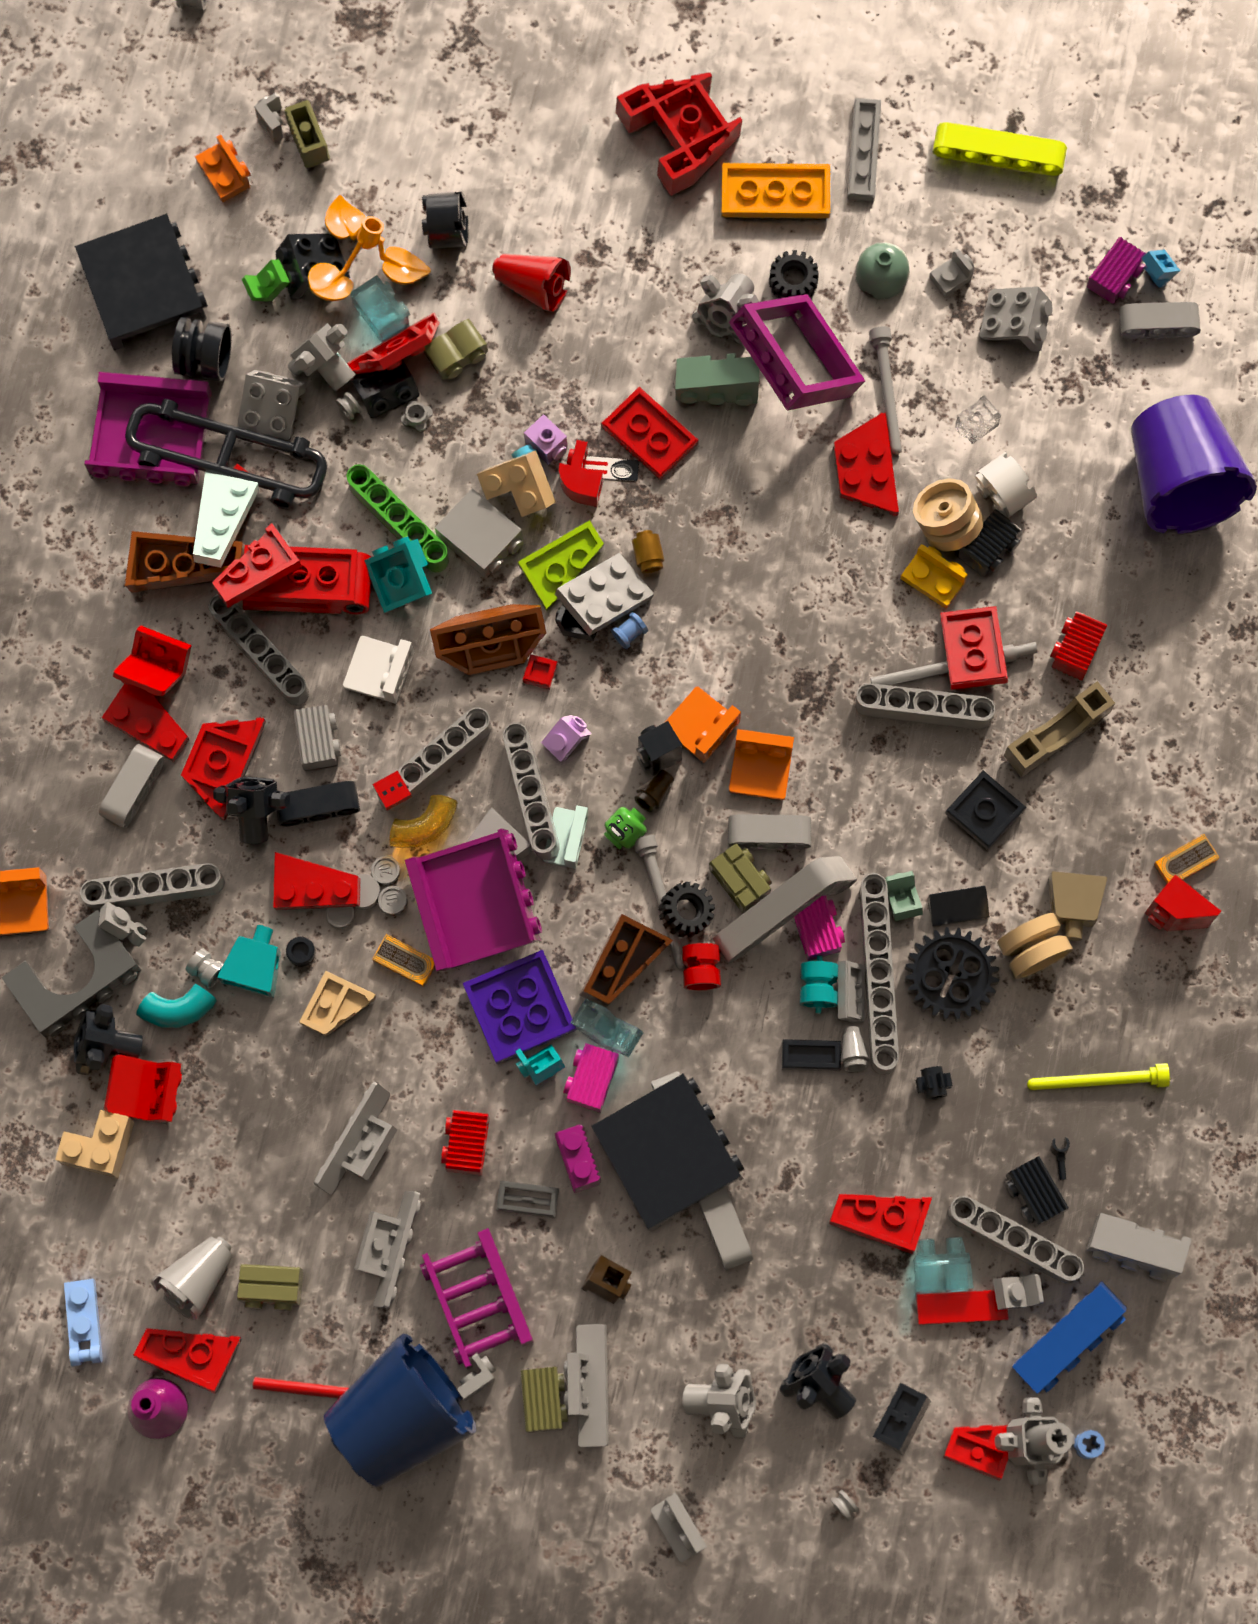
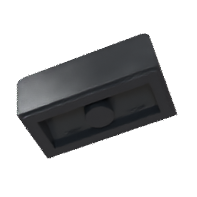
M986 886L930 894L927 898L932 927L990 917Z

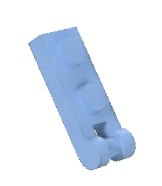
M87 1279L64 1283L70 1364L73 1367L80 1366L82 1362L92 1361L93 1364L101 1363L103 1361L96 1280ZM90 1341V1349L81 1350L80 1342Z

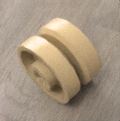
M950 478L938 480L922 490L914 502L913 514L929 545L937 550L947 552L963 548L978 537L983 528L984 517L968 485L961 480Z
M1048 913L1030 920L1008 932L997 941L1004 956L1017 955L1009 965L1016 979L1027 977L1045 969L1072 952L1073 948L1066 936L1058 935L1053 937L1061 927L1054 913Z

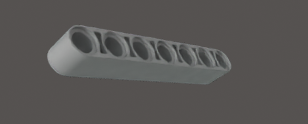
M871 873L862 880L859 892L870 1062L876 1073L887 1075L894 1071L899 1060L887 882L882 875ZM871 883L877 884L881 892L875 895L870 894L866 890V886ZM872 911L879 912L883 920L874 923L868 919L867 914ZM875 939L880 940L884 943L885 948L882 951H875L870 947L869 942ZM877 967L882 968L886 972L887 977L878 980L872 976L871 970ZM877 996H883L888 1000L889 1005L886 1008H878L875 1006L873 999ZM881 1024L886 1025L890 1029L891 1034L887 1037H880L875 1032V1027ZM881 1053H886L891 1056L893 1062L889 1066H882L877 1061V1056Z
M677 1071L651 1081L653 1090L676 1078L680 1073ZM726 1187L698 1202L725 1270H730L754 1260Z

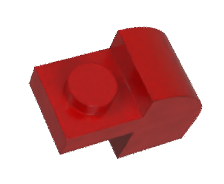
M577 440L575 449L570 448L567 464H559L561 488L572 501L598 507L604 482L603 472L585 468L588 456V442Z

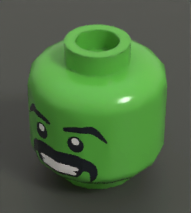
M620 807L605 822L604 826L607 831L604 835L618 849L622 847L630 849L638 838L646 834L647 829L643 824L646 818L635 807L631 811L626 807Z

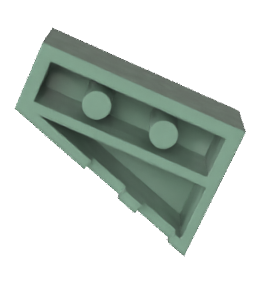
M735 353L727 354V359L711 360L710 355L677 358L675 400H681V402L687 404L696 403L697 401H708L714 405L734 402L741 406L758 403L760 369L752 357L736 358Z

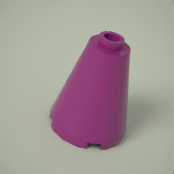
M154 1378L143 1382L133 1391L129 1399L128 1417L130 1423L139 1434L147 1438L162 1439L172 1436L184 1424L187 1418L188 1402L186 1395L176 1383L168 1379Z

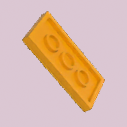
M722 163V217L830 218V164Z

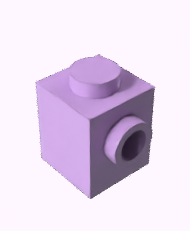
M544 414L524 432L525 443L527 445L531 444L533 449H537L538 456L547 465L554 459L556 461L559 460L567 451V436Z

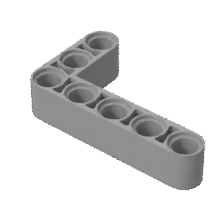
M841 856L820 857L809 863L717 933L712 940L715 944L719 945V950L726 961L731 963L742 957L821 896L839 894L851 887L857 879Z

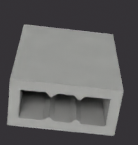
M473 488L435 527L436 536L484 578H487L491 573L496 574L502 568L503 560L510 553L515 554L523 544L522 529Z

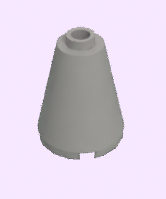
M209 1237L152 1279L151 1284L156 1292L160 1288L165 1292L163 1299L171 1307L188 1319L192 1315L193 1320L196 1321L232 1258L230 1252L232 1247L221 1237H217V1239Z

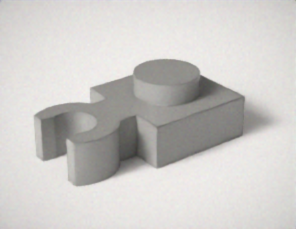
M108 901L101 907L98 927L121 940L127 937L136 946L140 947L146 940L143 934L147 931L145 925L139 922L134 923L131 921L129 913Z

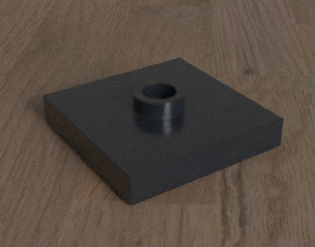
M983 770L949 806L945 814L984 848L989 850L1025 811L1026 806Z

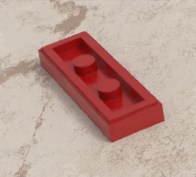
M995 1290L916 1294L918 1325L1008 1320V1309L998 1310Z

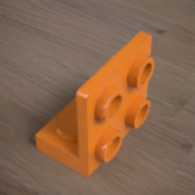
M697 686L666 721H669L682 746L705 763L740 723L741 711L733 705L727 710Z
M737 729L729 792L785 800L794 737Z
M40 867L0 871V936L48 931L46 874Z

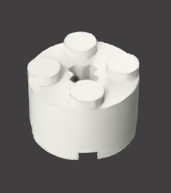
M1006 452L977 471L975 478L978 482L976 485L978 491L985 499L990 496L995 503L992 506L993 509H997L1004 516H1012L1037 498L1034 487L1029 490L1026 485L1029 480L1026 473L1013 457L1009 456L1007 458Z

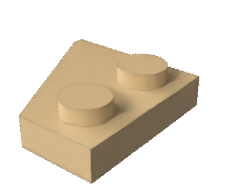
M325 971L299 1023L315 1032L328 1036L372 1003L376 995Z

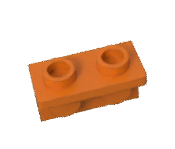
M220 134L216 136L218 144L196 155L195 159L223 203L250 188L248 177L251 174L244 161L239 163L235 156L238 154L230 140L226 142Z

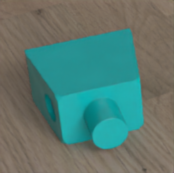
M257 925L253 939L239 936L217 978L220 982L274 998L281 957L279 948L269 944L274 930L266 926Z

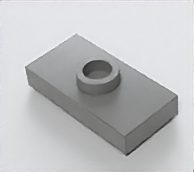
M846 960L839 961L838 1019L862 1023L865 1020V965Z

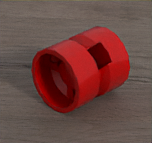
M695 943L683 946V965L687 966V969L683 971L684 989L704 991L720 988V969L716 968V965L720 963L719 945Z

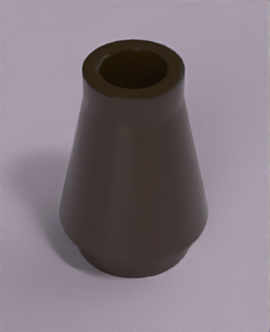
M660 770L656 776L637 789V795L634 797L636 803L648 812L658 809L674 781L672 775L665 770Z

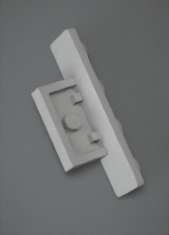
M373 1082L364 1093L361 1103L350 1117L345 1130L334 1144L332 1152L317 1174L314 1184L330 1195L335 1191L346 1170L368 1181L398 1130L377 1118L390 1097V1092L378 1083Z
M404 1192L397 1218L377 1212H370L354 1269L381 1277L373 1303L374 1307L388 1309L396 1297L397 1288L395 1284L397 1276L401 1274L404 1268L405 1259L403 1255L405 1247L409 1245L412 1239L413 1231L411 1226L413 1218L417 1216L420 1210L419 1192Z
M605 1324L578 1325L576 1327L577 1353H567V1361L564 1363V1376L568 1379V1391L564 1395V1404L568 1410V1415L578 1416L579 1447H604L609 1445L607 1327Z

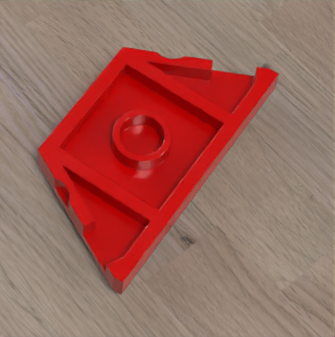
M435 313L428 315L351 360L347 365L355 374L381 371L386 368L387 370H392L402 363L401 360L403 358L422 353L426 349L425 346L431 343L440 323Z
M881 413L834 441L833 447L840 498L852 502L858 501L863 506L872 509L877 507L890 512L889 515L898 516L899 508L886 413Z
M259 717L256 720L242 722L231 720L222 724L217 722L203 723L183 768L182 778L222 820H225L228 815L226 813V804L215 801L213 791L221 785H227L237 778L244 776L266 724L264 718Z

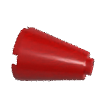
M502 254L499 258L495 259L492 266V272L497 281L545 311H555L561 305L567 293V290L563 289L565 280L570 281L571 278L570 263L561 257Z

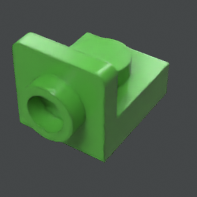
M272 259L257 275H245L242 278V282L252 301H273L290 283L280 260Z

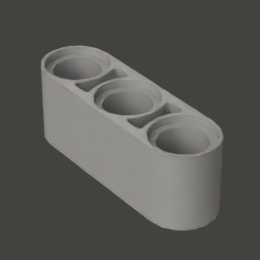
M1195 302L1134 303L1124 305L1119 309L1121 336L1126 339L1192 337L1201 332L1199 306Z
M137 744L99 808V815L126 828L133 820L160 773L165 757Z
M731 815L728 817V846L731 847L734 844H738L741 849L744 847L747 849L810 848L811 817L804 815Z

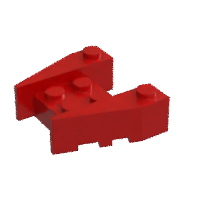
M710 72L691 75L690 79L663 80L662 84L651 86L649 83L640 84L618 95L616 98L615 113L629 134L656 121L675 149V151L658 160L657 176L670 196L695 184L740 137L742 118L739 117L727 123L708 95L712 81V74Z

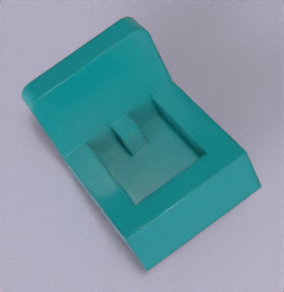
M552 1045L547 1046L528 1059L521 1049L515 1051L520 1059L516 1063L519 1071L524 1078L530 1076L535 1085L554 1076L566 1067Z

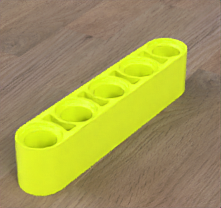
M944 122L936 127L932 151L936 156L945 159L1058 176L1063 173L1067 145L1053 139Z

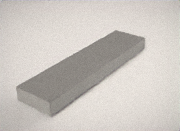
M855 98L847 200L874 201L881 100Z

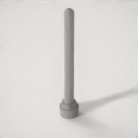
M881 326L871 329L869 331L870 343L877 349L890 449L892 454L898 455L901 453L902 448L887 348L890 346L892 336L889 327Z
M647 835L638 838L634 848L635 852L639 853L640 858H644L659 908V905L662 903L661 899L666 894L654 855L657 853L656 848L658 847L655 835ZM669 926L665 931L667 937L673 940L670 943V948L676 967L684 969L686 966L683 965L682 944L678 937L679 934L678 932L674 935L671 934L672 928Z

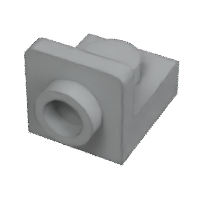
M274 93L259 100L254 109L257 120L275 143L283 138L281 126L284 123L277 113L282 109L280 97L277 93Z
M957 249L953 252L952 258L931 271L929 277L944 297L972 280L974 264L967 254L963 255Z
M1039 1274L993 1280L998 1310L1026 1308L1044 1303Z
M477 1353L473 1355L472 1358L482 1372L476 1374L473 1371L460 1380L462 1386L457 1390L465 1401L495 1381L492 1373L496 1370L487 1356L481 1359Z

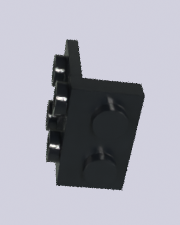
M330 233L288 234L275 251L276 260H280L290 281L286 288L291 299L301 298L309 288L308 274L314 265L329 263L334 265L339 271L345 266L338 240ZM347 271L344 276L350 279L349 272Z

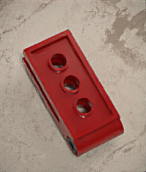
M245 545L244 554L249 550V545ZM290 547L299 559L301 567L242 600L243 610L342 614V611L355 615L365 614L369 611L371 579L364 560L371 558V556L358 552L357 549Z

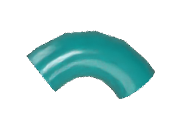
M194 984L183 997L178 999H165L155 992H150L140 1003L136 1015L142 1020L161 1028H181L199 1021L214 1007L218 1000L197 984Z

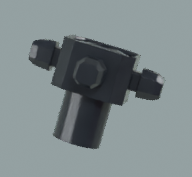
M240 777L227 785L215 788L213 791L214 800L218 803L226 804V813L229 816L238 817L240 842L245 844L266 842L268 840L267 815L277 809H284L290 805V795L286 792L278 791L277 781L269 778Z
M102 1004L96 1010L85 1011L74 1040V1063H76L77 1073L88 1075L92 1070L103 1069L108 1058L113 1059L115 1055L139 1059L143 1043L142 1035L116 1030L113 1008L110 1005Z
M824 1342L816 1346L815 1349L800 1355L793 1362L787 1378L780 1385V1392L785 1397L797 1396L796 1402L801 1409L805 1410L813 1406L814 1403L819 1402L834 1419L842 1418L850 1412L856 1403L854 1395L840 1381L843 1373L849 1369L851 1361L845 1354L833 1356V1348Z

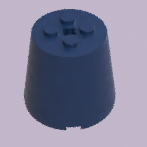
M401 1334L324 1414V1422L334 1447L342 1453L359 1477H362L376 1488L451 1448L476 1432V1424L469 1410L464 1412L459 1404L463 1397L456 1386L421 1344H418L416 1347L411 1344L413 1340L407 1334Z

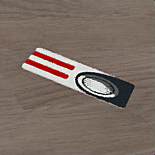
M588 456L585 468L603 472L604 479L637 481L639 461Z

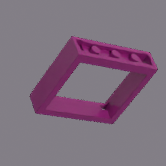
M808 294L745 304L729 321L732 329L787 411L850 398L866 381ZM798 310H799L800 313L802 314L801 317L797 314V311H798ZM792 316L834 380L805 385L763 321ZM793 392L794 396L791 399L789 395Z

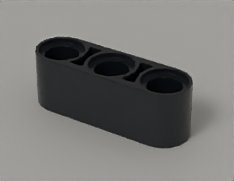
M342 781L286 792L290 795V805L284 809L276 810L279 826L282 827L296 826L358 813L360 811L356 782Z

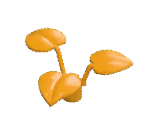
M339 195L327 210L325 226L334 237L338 239L350 237L352 240L357 238L358 243L341 271L329 263L316 264L309 271L308 283L310 290L324 300L340 301L347 298L351 294L354 284L351 279L344 275L347 273L361 247L372 249L377 245L379 257L385 261L382 265V271L395 283L402 285L415 283L429 275L431 269L421 259L403 248L389 247L384 253L383 243L385 239L381 237L384 229L383 223L376 217H366L361 211L349 204L342 195Z

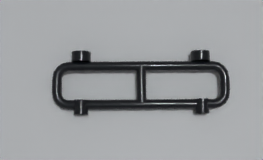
M163 399L161 405L146 403L138 406L131 414L126 427V443L132 450L140 453L137 461L138 465L160 467L161 461L166 460L204 472L257 482L258 487L273 491L270 502L283 509H290L294 498L307 499L316 495L321 489L327 473L328 464L326 458L321 452L309 448L310 441L306 438L295 437L292 443L177 410L178 404L170 399ZM147 414H153L164 421L172 422L174 420L226 435L217 462L213 463L138 441L136 433L141 419ZM236 439L287 452L297 459L308 458L313 460L317 466L311 484L308 487L301 488L227 467Z

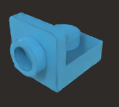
M1165 249L1149 251L1141 258L1146 264L1145 270L1159 288L1164 287L1180 272V269Z

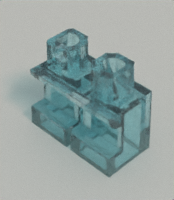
M962 1237L945 1239L946 1254L935 1253L934 1239L918 1240L917 1255L913 1258L915 1274L914 1295L942 1293L943 1291L944 1293L966 1292L974 1289L970 1253H965Z

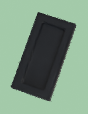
M783 1039L782 1070L840 1071L841 1041Z

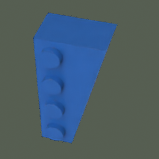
M1101 1281L1089 1295L1075 1305L1068 1315H1065L1012 1367L1037 1394L1042 1389L1047 1393L1060 1381L1056 1376L1064 1368L1069 1373L1081 1362L1078 1355L1086 1348L1090 1352L1093 1351L1104 1340L1100 1335L1106 1329L1110 1328L1114 1331L1126 1320L1122 1315L1126 1312L1127 1306Z

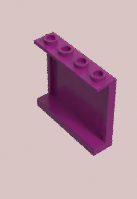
M99 372L97 382L100 386V395L89 460L84 462L89 474L101 479L108 478V476L119 477L125 481H134L135 478L146 479L148 482L160 484L163 481L174 482L179 486L198 484L200 470L166 460L161 461L160 467L138 465L137 461L140 453L128 446L125 432L131 414L138 406L146 403L161 405L163 399L175 401L178 404L177 410L208 418L212 396L209 383L207 381ZM153 414L143 416L136 433L138 441L202 459L206 429L174 420L172 422L164 421Z
M498 829L496 833L422 857H412L405 860L436 971H446L541 941L539 934L542 933V927L538 917H534L531 906L534 905L531 891L525 888L523 878L526 877L525 869L522 862L517 861L514 851L518 849L517 842L513 833L509 834L508 830Z

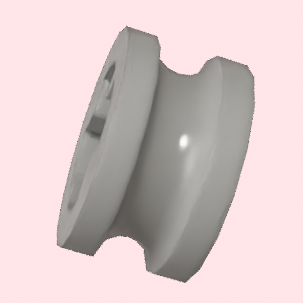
M346 392L343 394L344 398L337 399L336 403L344 415L352 420L354 414H359L362 412V409L352 395Z
M843 1490L839 1491L838 1498L830 1500L848 1521L851 1519L852 1512L857 1513L859 1511L856 1504Z

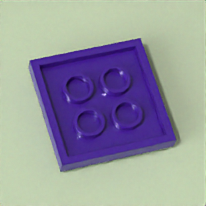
M543 950L463 983L496 1064L517 1056L515 1051L521 1049L524 1053L577 1030Z

